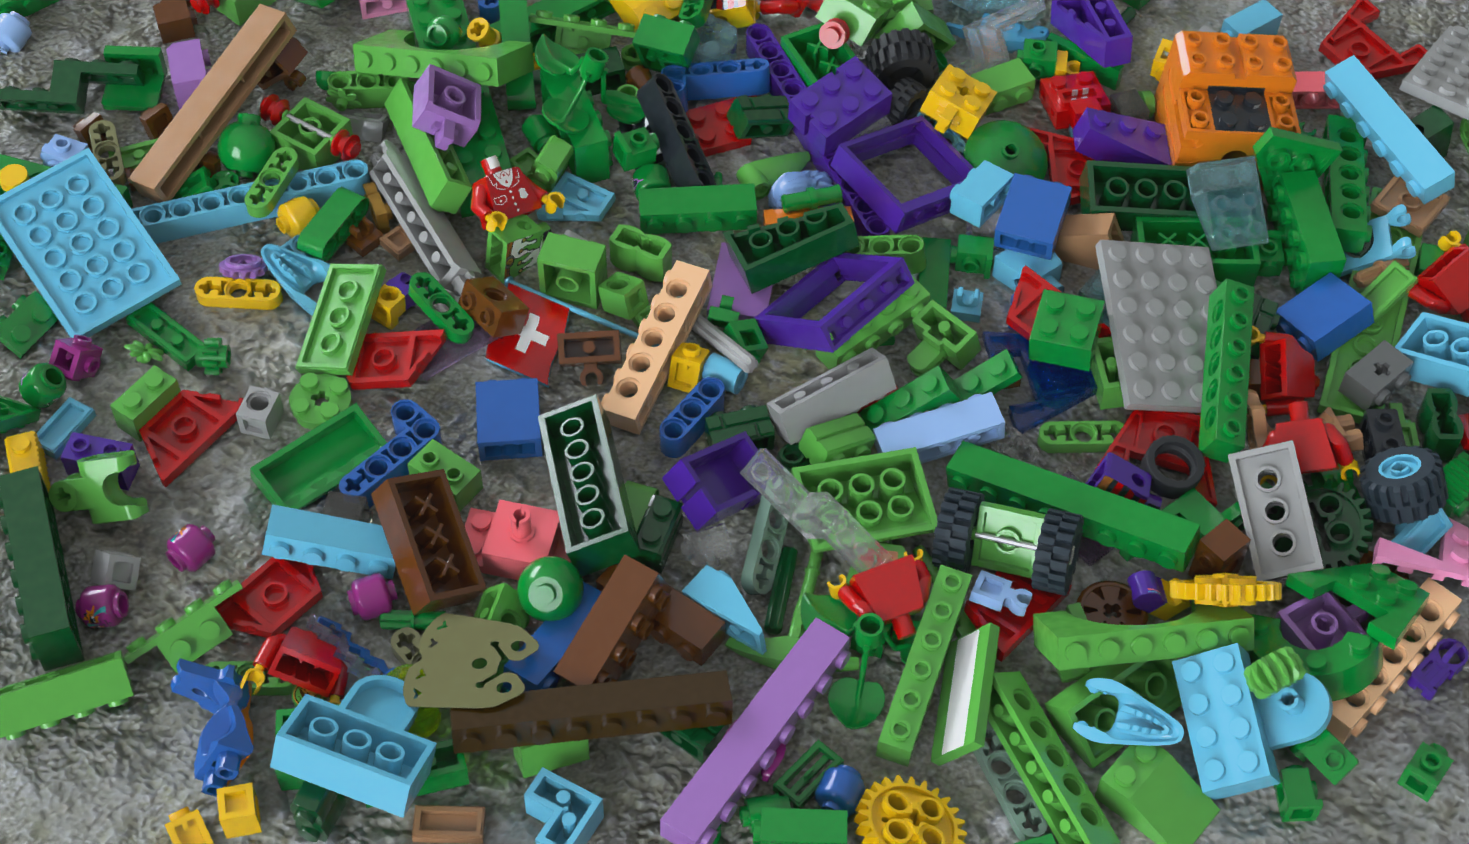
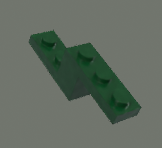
M75 58L54 60L50 91L35 87L32 90H21L14 86H6L4 89H0V109L84 114L89 83L144 86L145 74L140 66L132 61L109 63L101 59H94L92 62L80 61Z

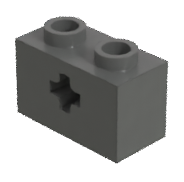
M1384 340L1345 372L1338 391L1364 411L1366 409H1373L1376 405L1381 407L1389 400L1396 388L1402 390L1411 379L1409 372L1414 362Z

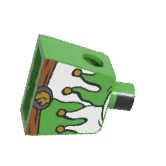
M524 214L508 219L504 231L496 227L494 232H488L485 268L503 284L507 277L515 278L537 263L542 243L545 241L548 232L552 233L550 226L546 222L536 224Z

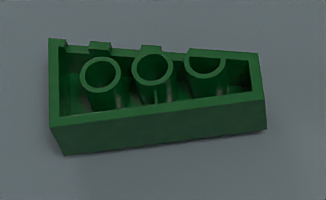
M842 203L804 212L803 217L795 219L788 218V216L778 218V223L760 227L759 223L747 226V231L734 233L733 230L722 232L729 255L751 294L859 246L854 221Z

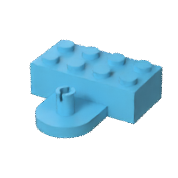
M1238 643L1172 661L1202 793L1214 801L1281 784L1273 750L1316 738L1326 729L1331 720L1333 703L1329 691L1317 678L1308 673H1305L1303 679L1288 688H1283L1278 693L1265 699H1257L1255 694L1250 691L1243 675L1246 667L1251 665L1249 653Z
M372 675L358 680L351 687L339 706L305 694L276 734L270 767L403 818L430 775L437 743L408 732L417 717L419 707H409L406 704L403 696L404 681L387 675ZM414 689L413 691L416 693V695L414 696V699H416L417 696H418V694H417V692H416L415 689Z

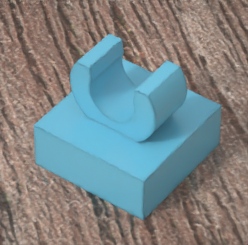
M963 287L954 288L951 313L962 321L979 323L984 293L980 292L979 289L969 291L964 290Z

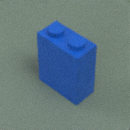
M1014 173L995 228L994 246L1052 260L1070 205L1072 187L1060 182H1050L1037 179L1031 175Z
M1331 272L1279 307L1276 314L1280 315L1276 326L1277 333L1294 336L1300 346L1312 354L1317 362L1374 323L1372 302Z
M538 378L475 382L477 443L480 461L543 457L542 435L538 420L540 415Z

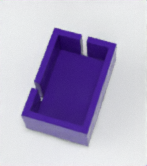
M854 56L836 68L835 75L830 72L789 99L788 119L803 135L808 133V141L825 157L838 148L839 144L850 140L890 113L893 93L857 56Z
M746 431L680 459L662 477V480L677 502L683 501L684 505L681 509L695 530L699 531L738 513L740 510L759 503L766 480L769 477L775 476V474Z

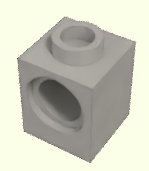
M249 387L236 413L241 433L270 440L284 412L280 392L267 387Z

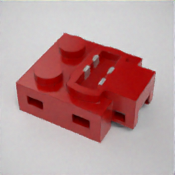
M1094 71L1040 79L1039 99L1055 130L1069 128V124L1073 130L1087 107L1106 112L1111 110V103Z

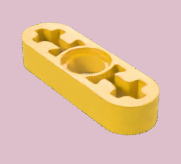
M204 277L198 280L194 286L198 302L206 307L272 310L279 307L283 302L281 287L274 280ZM238 289L247 291L242 297L231 296L232 292Z

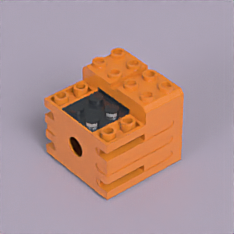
M1181 31L1175 34L1154 95L1156 104L1154 112L1155 122L1165 124L1172 165L1258 170L1253 145L1269 127L1301 134L1292 96L1297 79L1288 41L1283 35L1239 33L1237 37H1230L1228 33ZM1260 179V187H1261V190H1263L1262 183H1261V179Z

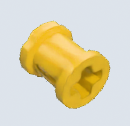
M475 18L467 27L468 38L473 42H478L480 47L499 44L502 41L501 33L490 27L489 22L484 18Z

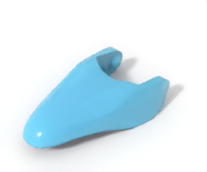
M264 245L261 249V256L273 276L291 299L313 316L317 303L304 294L312 285L325 281L330 264L319 259L303 256L278 245Z
M1093 678L1086 681L1085 687L1091 693L1102 692L1105 695L1115 696L1118 699L1119 705L1115 722L1107 732L1100 731L1095 726L1089 727L1085 721L1074 722L1072 728L1083 737L1093 742L1104 744L1145 746L1171 745L1182 740L1184 736L1182 725L1172 716L1133 690L1112 679Z

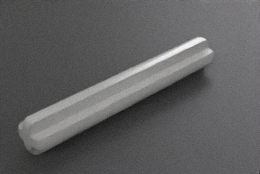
M698 315L692 327L696 334L744 372L752 373L755 368H758V361L753 355L702 315Z

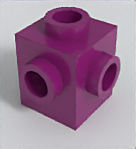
M74 335V338L56 339L49 364L59 368L63 372L64 377L71 381L95 377V373L101 364L100 357L103 348L92 344L93 340L83 335Z

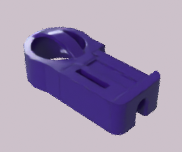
M1442 639L1437 643L1435 649L1411 673L1407 684L1414 690L1418 687L1422 690L1421 695L1425 699L1432 700L1437 689L1447 679L1451 680L1462 671L1469 658L1467 648L1456 639ZM1443 649H1447L1448 651H1447L1446 654L1441 658V657H1440V654H1439V651H1440V650H1443ZM1455 653L1461 661L1459 664L1448 663Z

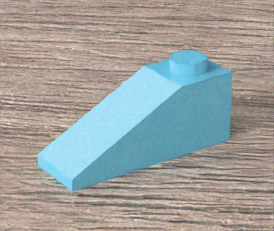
M706 565L682 590V594L726 622L727 635L763 655L767 651L763 630L734 581L726 572L722 570L717 571Z

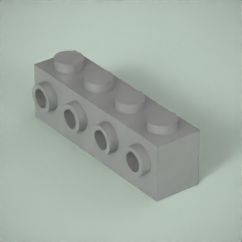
M870 348L766 404L777 434L792 445L800 442L806 428L856 413L861 407L872 401L884 398L887 393L897 388L887 357L874 348Z

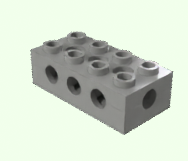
M1293 440L1228 454L1246 536L1251 539L1249 549L1257 581L1279 582L1287 580L1289 573L1324 569ZM1266 475H1273L1278 479L1277 484L1270 489L1260 486L1261 479ZM1280 506L1285 509V515L1280 520H1271L1267 517L1270 508ZM1283 537L1291 539L1293 546L1289 551L1282 553L1275 550L1274 546L1278 539Z

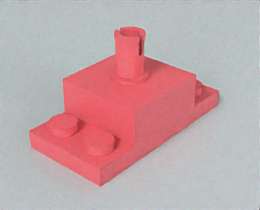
M499 500L495 512L470 508L464 526L481 573L519 580L526 566L538 558L557 556L571 562L566 554L558 511L505 500Z

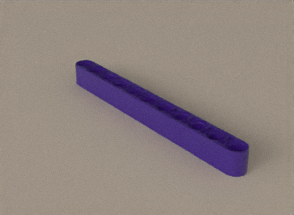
M761 23L750 25L746 31V54L748 58H762L769 62L771 90L769 92L772 96H786L789 102V99L807 87L770 28ZM793 126V132L804 150L809 152L815 168L819 172L825 171L832 179V185H840L843 197L841 203L844 206H851L857 236L890 235L891 229L830 166L835 150L824 157L808 141V133L803 135Z

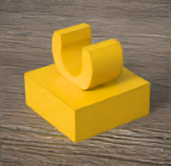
M1057 50L1054 76L1079 73L1080 62L1076 60L1067 62L1068 51Z

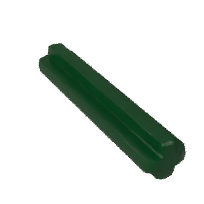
M785 546L781 550L764 624V630L767 633L778 635L782 632L798 557V551L795 548Z

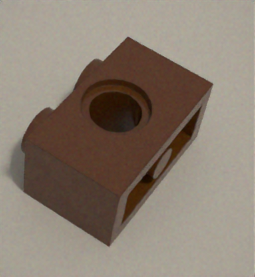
M494 276L466 279L458 302L467 314L493 338L521 334L530 309Z
M1225 519L1199 540L1188 575L1194 579L1195 575H1213V573L1238 574L1251 539L1228 519Z

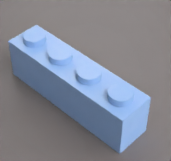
M992 392L983 395L975 394L967 400L954 404L946 403L938 409L925 413H914L909 418L896 422H885L879 427L873 428L876 439L874 445L877 453L916 447L920 462L923 464L954 454L962 441L981 446L1005 438V421Z

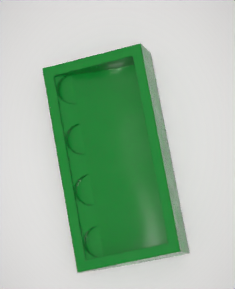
M355 403L250 468V476L271 504L302 510L338 487L340 480L387 442L358 404Z

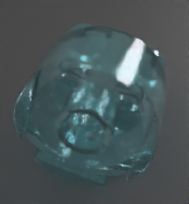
M709 13L706 23L696 29L700 42L691 63L737 60L736 27L723 19L715 18L713 14Z

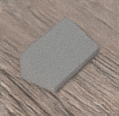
M346 109L345 111L334 110L349 118L353 135L356 134L360 137V140L382 142L391 120L388 114Z

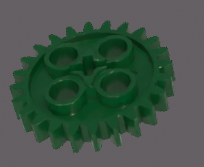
M1314 478L1313 486L1308 487L1307 483L1303 480L1308 504L1314 505L1320 527L1325 531L1326 543L1331 550L1330 552L1324 550L1319 530L1314 526L1324 569L1350 566V560L1360 564L1361 555L1359 552L1368 553L1369 546L1366 542L1373 541V533L1370 532V530H1373V520H1369L1371 517L1370 508H1364L1365 499L1358 498L1355 500L1356 490L1354 488L1345 493L1343 482L1334 488L1332 487L1331 479L1328 478L1325 485L1322 486L1319 484L1318 479ZM1274 506L1271 508L1274 514H1267V517L1271 520H1280L1285 515V509L1280 506ZM1327 506L1337 508L1332 513L1324 512L1322 509ZM1311 513V517H1312V521H1313V525H1314V517H1313V514ZM1345 534L1348 538L1338 541L1333 539V536ZM1286 537L1280 538L1275 543V550L1282 553L1287 552L1292 548L1293 541Z

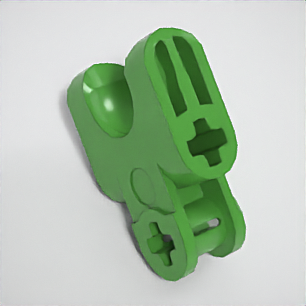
M134 450L97 454L77 460L79 472L53 483L49 489V500L57 510L69 512L89 509L93 524L133 520L149 512L146 498L130 497L121 490L118 484L119 472L137 464Z

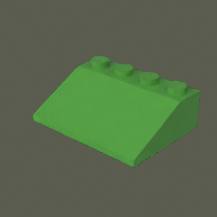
M916 447L792 468L791 478L796 488L794 504L813 553L935 532V527H937L938 523L937 515Z

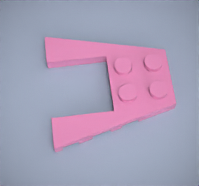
M1449 518L1453 526L1440 538L1439 559L1379 537L1374 548L1372 564L1388 563L1397 565V571L1412 574L1414 570L1432 573L1431 579L1444 581L1445 577L1462 580L1461 586L1469 587V528Z

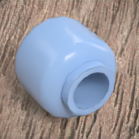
M14 11L0 14V52L7 54L8 51L20 52L32 34L29 27L30 22Z

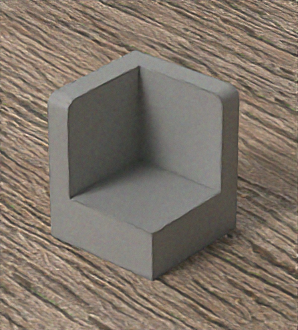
M96 549L90 581L98 585L115 584L120 589L136 590L141 558L125 552Z

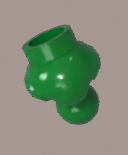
M438 15L430 20L426 36L433 46L451 49L460 40L462 29L455 18L447 15Z

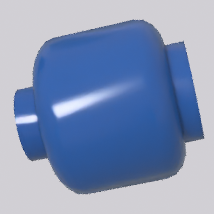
M838 765L837 767L827 769L815 790L817 804L822 810H848V817L852 816L856 812L855 809L865 792V784L861 774L848 765Z

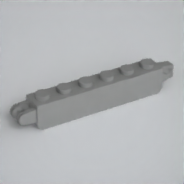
M385 139L380 144L384 152L383 156L373 153L370 157L374 167L369 174L430 274L446 290L453 291L456 295L461 296L466 279L478 278L482 273L444 212H438L430 207L408 156L401 154L393 142Z

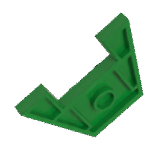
M1372 563L1289 573L1285 584L1309 600L1332 591L1373 615L1377 619L1369 622L1366 631L1367 635L1392 650L1397 647L1423 611L1430 593L1419 588L1415 582L1391 572L1387 566Z

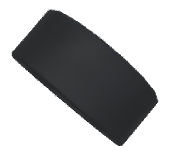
M1170 435L1162 436L1153 441L1141 460L1140 469L1151 475V491L1161 497L1177 499L1197 486L1204 475L1205 461L1203 454L1194 443L1186 438ZM1165 453L1178 456L1188 465L1190 476L1187 480L1183 481L1168 479L1156 468V457L1159 454Z

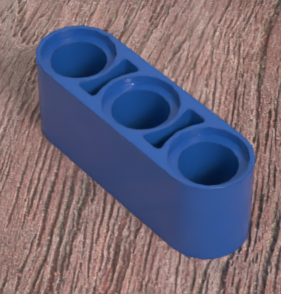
M715 377L702 379L661 423L660 450L665 456L669 458L683 456L705 432V417H710L711 414L724 410L725 386L720 379Z

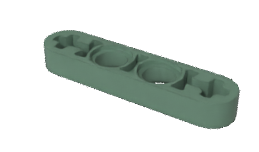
M772 476L765 482L741 574V584L747 594H766L772 588L796 492L795 483L790 476ZM771 512L774 513L776 519L774 527L769 522ZM763 542H765L768 546V554L766 558L763 556L761 551Z
M987 722L986 738L992 737L990 746L993 752L989 754L990 748L986 741L984 747L973 751L983 773L1018 839L1025 841L1045 835L1048 827L1046 820L990 722ZM995 761H1003L1007 763L1010 771L1007 774L1000 775L992 770L991 765ZM1010 790H1018L1025 796V801L1021 804H1014L1007 799L1006 794ZM1027 810V818L1032 825L1038 824L1036 832H1033L1031 828H1024L1026 824V817L1024 815V812H1026Z

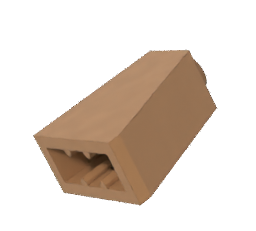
M1115 213L1066 215L1054 250L1056 255L1062 261L1099 270L1095 247L1099 240L1125 241Z

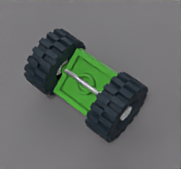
M951 487L944 496L941 512L937 518L938 523L937 527H935V539L932 545L934 548L932 551V564L939 568L940 565H944L968 573L971 565L1023 576L1031 578L1033 589L1066 596L1072 583L1076 562L1079 557L1084 517L1080 514L1052 508L1048 509L1047 514L986 502L982 493Z

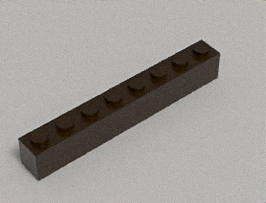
M727 670L524 691L518 697L494 707L450 708L454 754L732 724L733 700Z

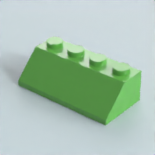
M1177 658L1096 667L1045 703L1057 733L1090 768H1095L1125 745L1093 742L1072 728L1074 722L1085 721L1089 727L1095 726L1098 730L1107 732L1115 722L1119 705L1118 699L1115 696L1105 695L1102 692L1091 693L1085 687L1086 681L1093 678L1112 679L1133 690L1167 714H1170L1182 705L1172 661L1177 660Z

